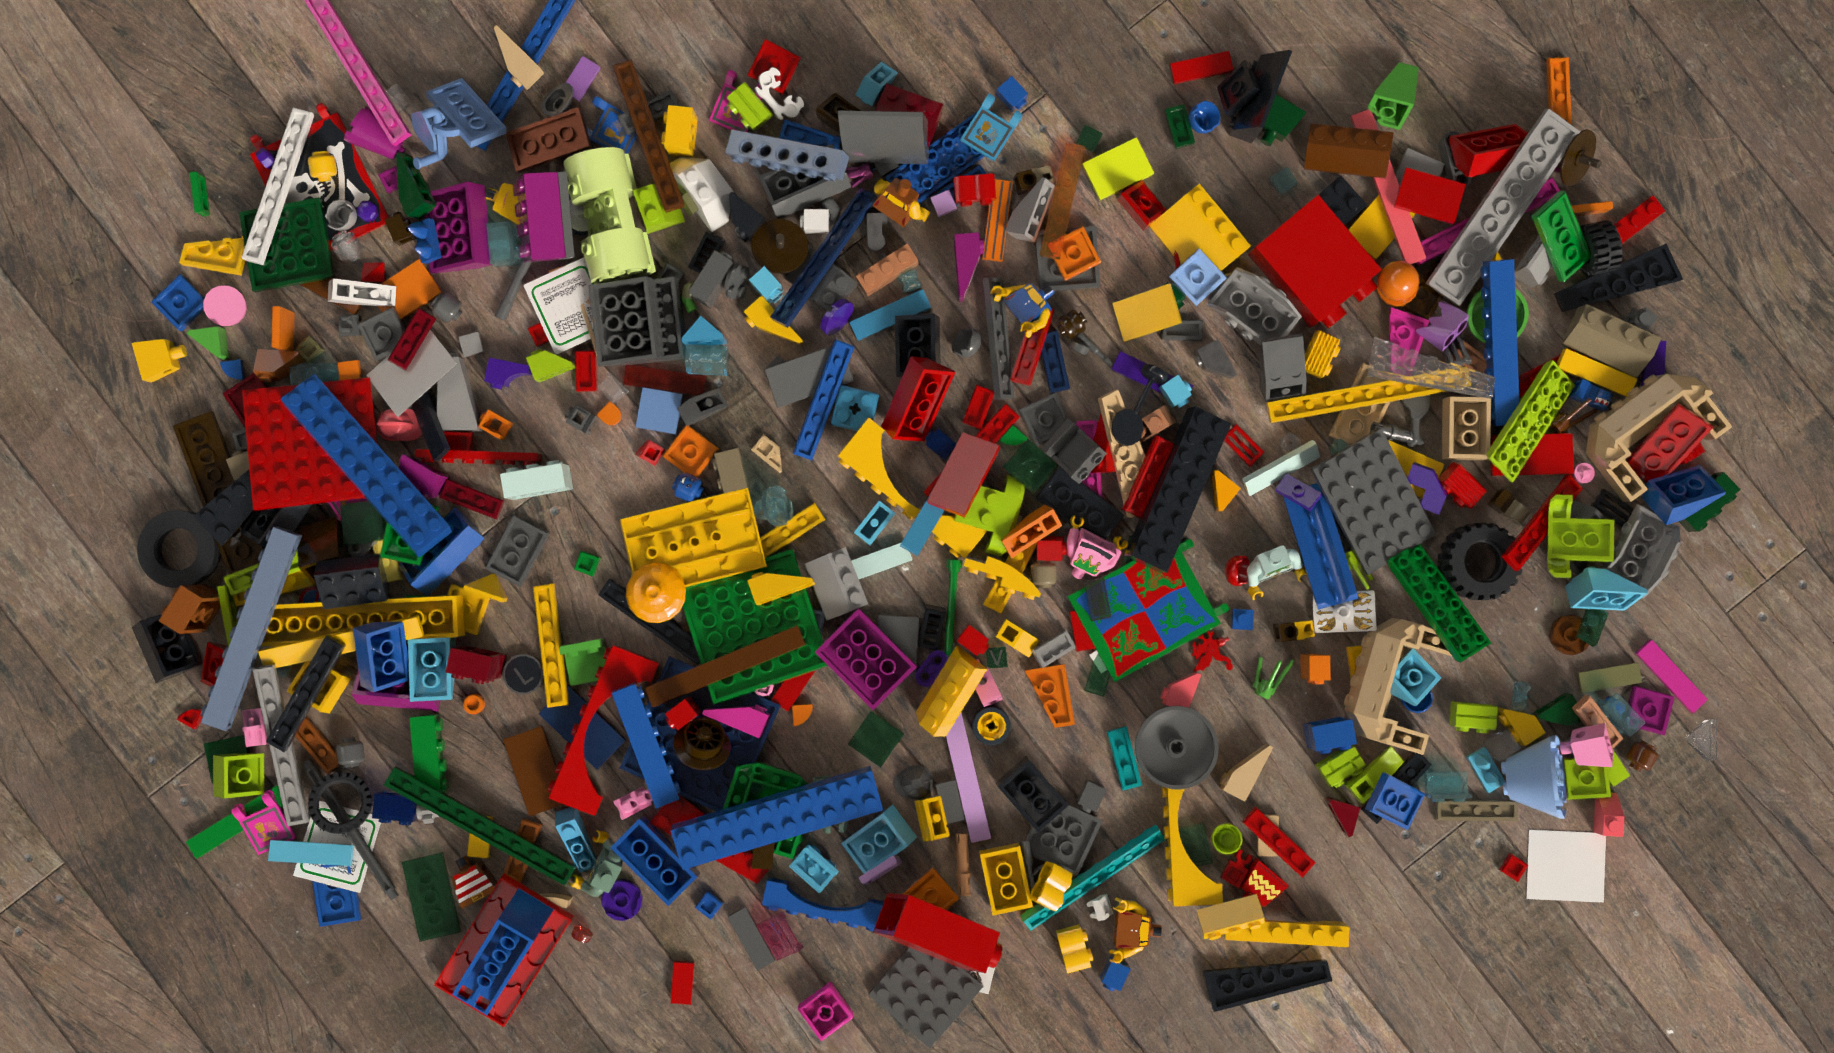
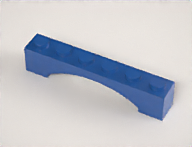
M768 877L762 905L773 911H778V908L784 909L788 914L798 915V913H803L811 919L822 917L826 918V921L830 923L841 921L853 928H858V925L866 927V930L873 932L884 901L868 898L866 903L851 907L825 906L809 901L797 894L788 886L789 881Z

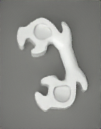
M771 67L769 71L760 74L758 82L761 89L755 87V92L768 103L776 118L783 120L784 118L781 114L789 118L796 117L800 109L804 107L801 97H796L795 103L791 100L792 95L787 96L784 99V106L779 105L771 96L769 87L774 89L780 85L781 81L776 82L774 75H781L780 72Z

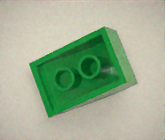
M431 505L437 512L439 511V506ZM387 523L380 553L381 558L421 565L424 555L418 558Z

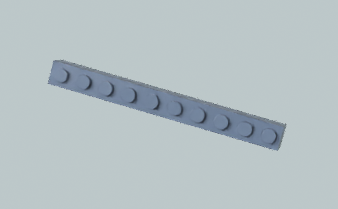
M279 526L273 527L272 530L268 531L265 539L267 541L266 548L261 550L258 557L260 561L258 569L255 568L251 576V580H253L252 586L246 590L244 595L245 605L239 609L237 614L239 621L237 626L233 627L229 636L232 640L230 645L224 649L222 658L225 659L222 666H219L215 673L217 678L215 685H212L208 692V697H210L208 705L205 704L200 716L203 717L201 723L224 731L232 727L259 654L258 651L263 643L300 543L301 534Z

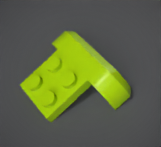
M1005 475L1004 492L981 486L966 517L964 518L956 514L954 517L955 522L992 532L984 553L998 557L1007 552L1001 540L1016 526L1025 493V485L1022 479L1010 475Z
M1555 495L1549 502L1548 572L1556 578H1571L1570 560L1614 561V520L1570 518L1573 495Z

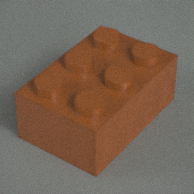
M181 585L174 590L172 594L173 599L161 611L162 616L159 621L179 634L206 632L221 608L219 594L208 585Z

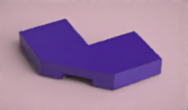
M1414 462L1408 476V481L1412 485L1426 489L1421 502L1422 508L1440 514L1447 493L1444 487L1441 486L1434 469Z

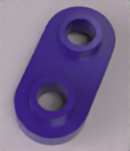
M941 650L931 652L916 671V682L923 687L932 685L947 662V655ZM935 657H941L942 662L940 664H936L934 662ZM924 672L929 674L927 680H923L921 677Z

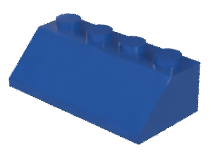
M456 507L443 518L450 526L452 532L425 553L422 564L415 565L400 562L399 564L410 585L426 596L435 591L446 577L450 576L453 570L461 562L465 561L467 556L485 539L480 530Z
M644 815L610 847L667 906L700 874L695 867L682 870L676 848Z

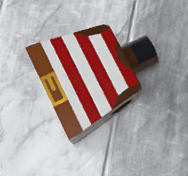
M466 855L455 861L460 872L452 876L451 879L462 909L489 895L498 881L482 861L471 865Z

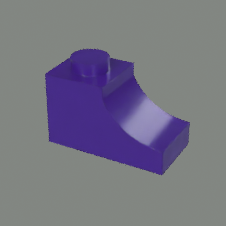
M489 358L484 382L489 383L490 388L502 390V386L509 388V384L515 378L524 375L532 376L529 365Z

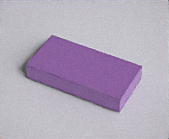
M584 56L581 57L566 83L573 87L572 98L579 102L601 69L600 66Z

